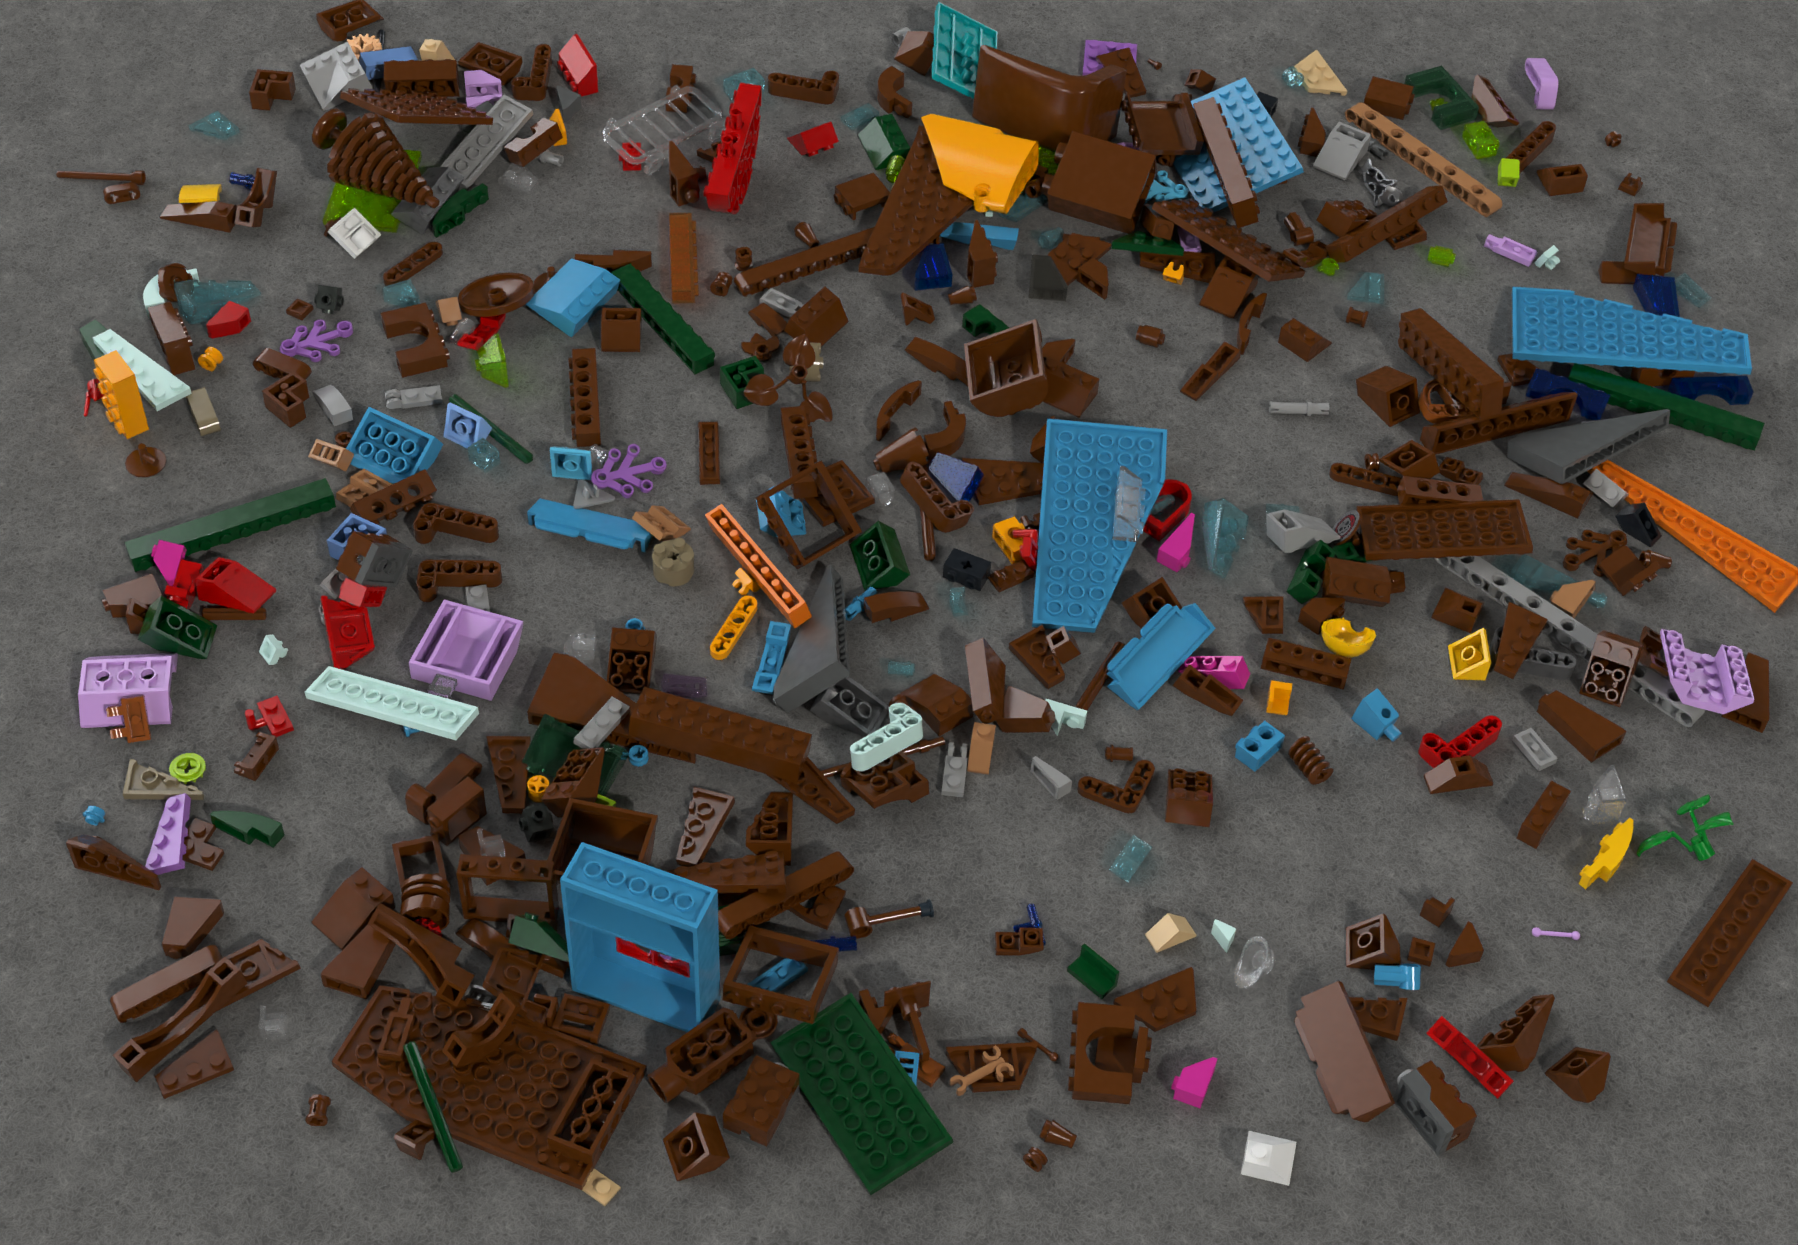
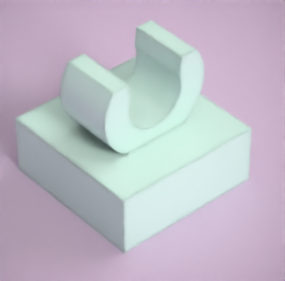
M1553 245L1534 264L1539 268L1545 264V267L1552 270L1560 262L1559 258L1554 256L1559 250Z
M272 634L265 636L259 653L269 665H274L278 662L279 657L283 658L286 656L288 649L283 648V642L278 641Z

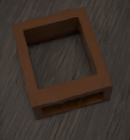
M466 777L428 807L430 835H438L439 842L441 841L444 845L448 846L459 835L487 814L483 788L471 778Z
M438 835L424 836L419 839L392 844L400 888H402V884L405 881L401 857L435 851L439 873L432 875H437L447 880Z

